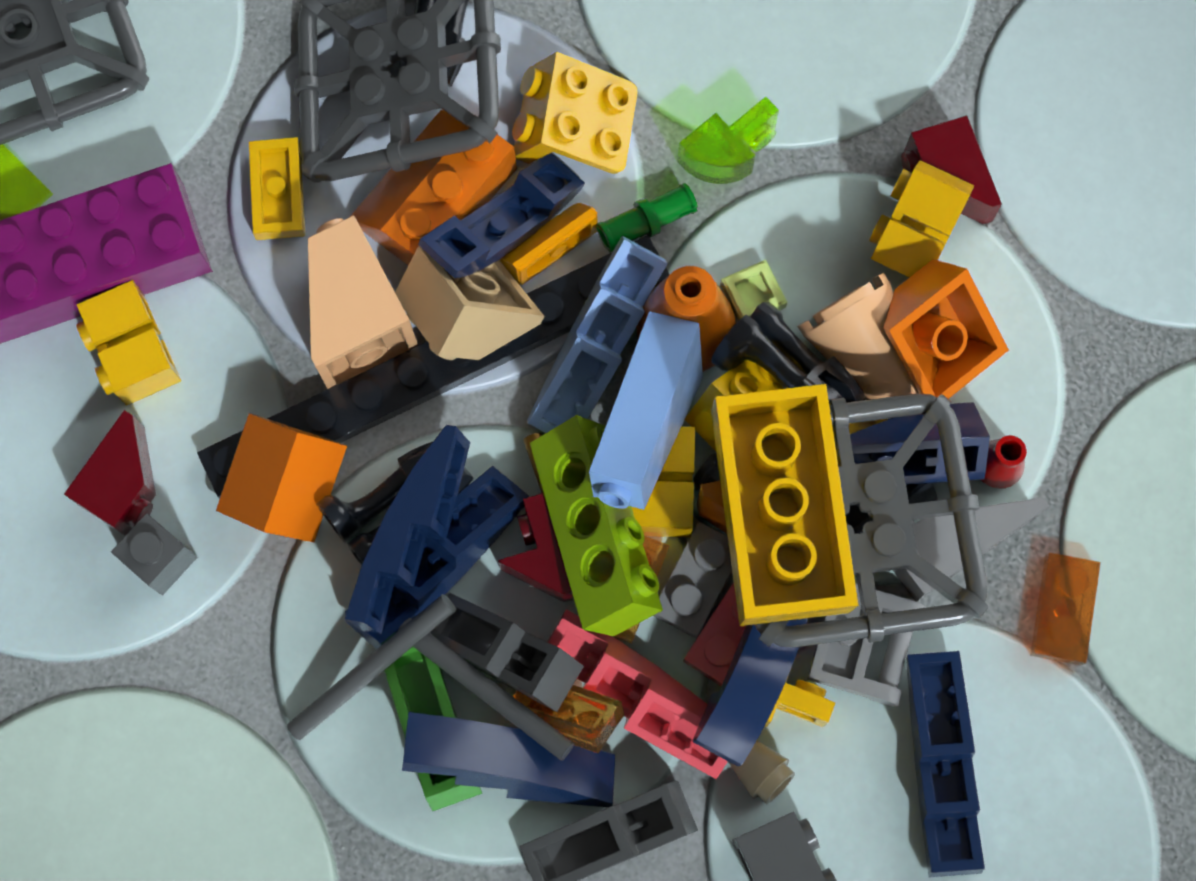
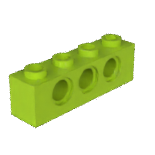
M575 415L530 442V447L582 629L615 636L663 611L658 595L659 581L655 572L649 566L643 546L645 540L644 532L634 517L632 507L628 506L624 509L614 508L606 505L599 498L593 497L589 470L606 425Z

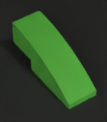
M414 647L410 648L384 670L405 738L408 712L457 718L441 668ZM418 773L425 799L432 811L483 794L481 787L455 785V776Z

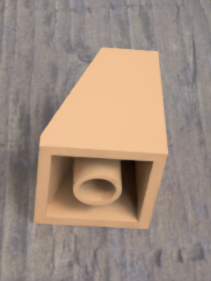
M353 215L345 220L336 218L321 225L317 229L316 234L308 238L311 359L327 389L418 346L410 320L355 216Z

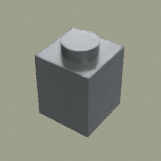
M147 513L111 551L115 557L143 582L162 596L198 558Z

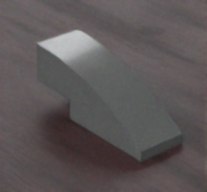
M449 592L447 597L454 604L456 611L430 633L478 670L557 712L584 666L559 647L531 635L515 623Z
M678 781L664 784L623 803L608 807L520 845V849L533 881H579L698 831V828Z

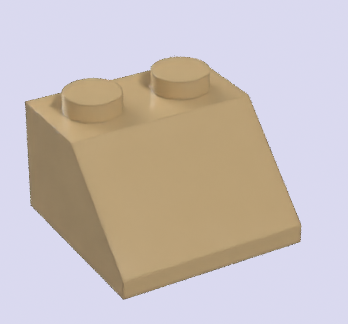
M418 246L395 291L409 320L417 326L428 341L431 351L447 360H454L456 358L480 360L540 325L544 318L542 312L500 260L471 275L454 278Z

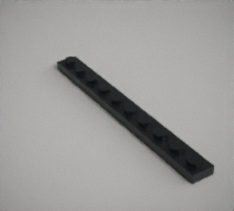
M649 235L634 241L636 244L660 256ZM612 253L526 293L544 315L541 324L480 360L463 358L447 360L441 358L431 351L427 341L267 419L338 443H342L570 332ZM666 267L654 288L670 275ZM243 430L197 452L219 499Z

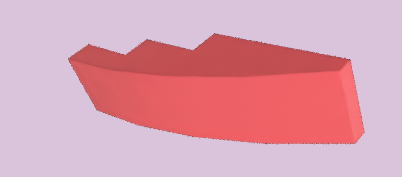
M566 609L547 642L559 647L584 666L577 677L578 680L584 682L581 693L626 717L624 729L717 779L728 761L692 742L707 704L657 665L615 637L583 630L579 616Z

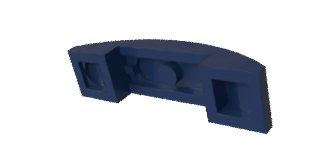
M550 153L520 171L513 186L461 221L456 216L451 217L420 238L418 245L454 278L471 275L501 259L535 234L582 190L585 182L556 156Z
M808 618L789 620L786 625L807 624ZM755 624L746 625L721 689L711 694L692 740L693 743L736 766H741L760 736L781 694L799 647H780L774 643L768 647L758 639L761 634L756 629Z

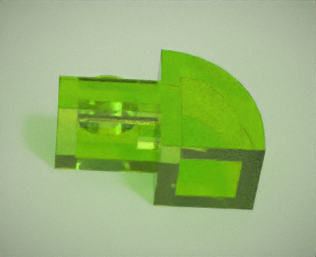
M764 97L730 126L715 113L679 142L677 162L693 177L704 182L728 184L744 179L753 171L756 155L754 152L762 150L775 137L779 109L767 97Z

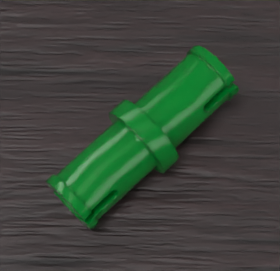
M682 183L679 187L649 201L646 198L635 201L633 204L634 208L604 222L597 223L596 229L603 246L611 253L614 251L621 236L631 241L644 235H649V237L660 234L661 227L684 216L696 213L698 205L690 187L686 183Z

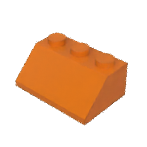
M440 110L414 142L464 131L468 128L444 110ZM497 134L490 144L485 141L482 145L469 151L411 163L410 168L403 171L395 172L391 168L351 216H355L365 234L409 265L419 246L420 238L453 216H456L461 221L496 195L517 170L514 146Z

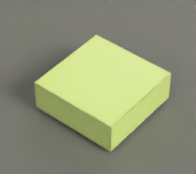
M766 260L721 279L720 285L738 321L746 314L751 316L756 307L763 302H770L779 311L787 306V300Z

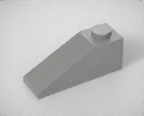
M1044 498L979 507L980 509L975 511L982 556L1045 511L1049 505ZM954 516L926 518L916 523L912 520L918 555L949 578L962 571L963 567ZM907 568L893 570L916 602L935 590Z

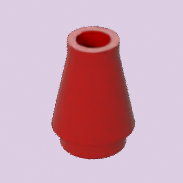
M1013 435L990 440L985 479L980 480L986 485L997 489L1008 488L1016 484L1021 479L1025 468V457L1027 454L1025 443ZM1002 454H1005L1010 459V461L1006 460L1002 456Z

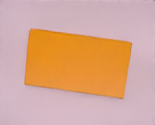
M582 203L571 205L546 223L525 242L500 259L501 263L519 285L525 284L597 232V211L592 206Z

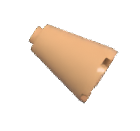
M884 272L872 278L877 288L874 289L872 284L868 282L813 315L812 317L817 323L816 326L813 327L809 320L797 326L802 335L827 360L835 356L860 386L867 400L918 393L884 330V324L894 294L890 281Z

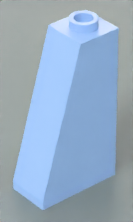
M649 311L589 470L593 497L599 498L606 505L619 509H624L628 506L642 510L645 509L703 377L699 323Z

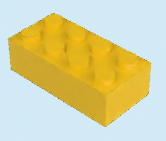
M826 384L716 396L711 409L739 625L745 626L850 613L859 605Z

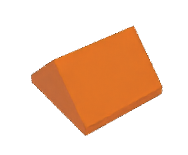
M249 413L216 511L265 533L315 542L324 516L316 503L325 496L331 495L347 445Z

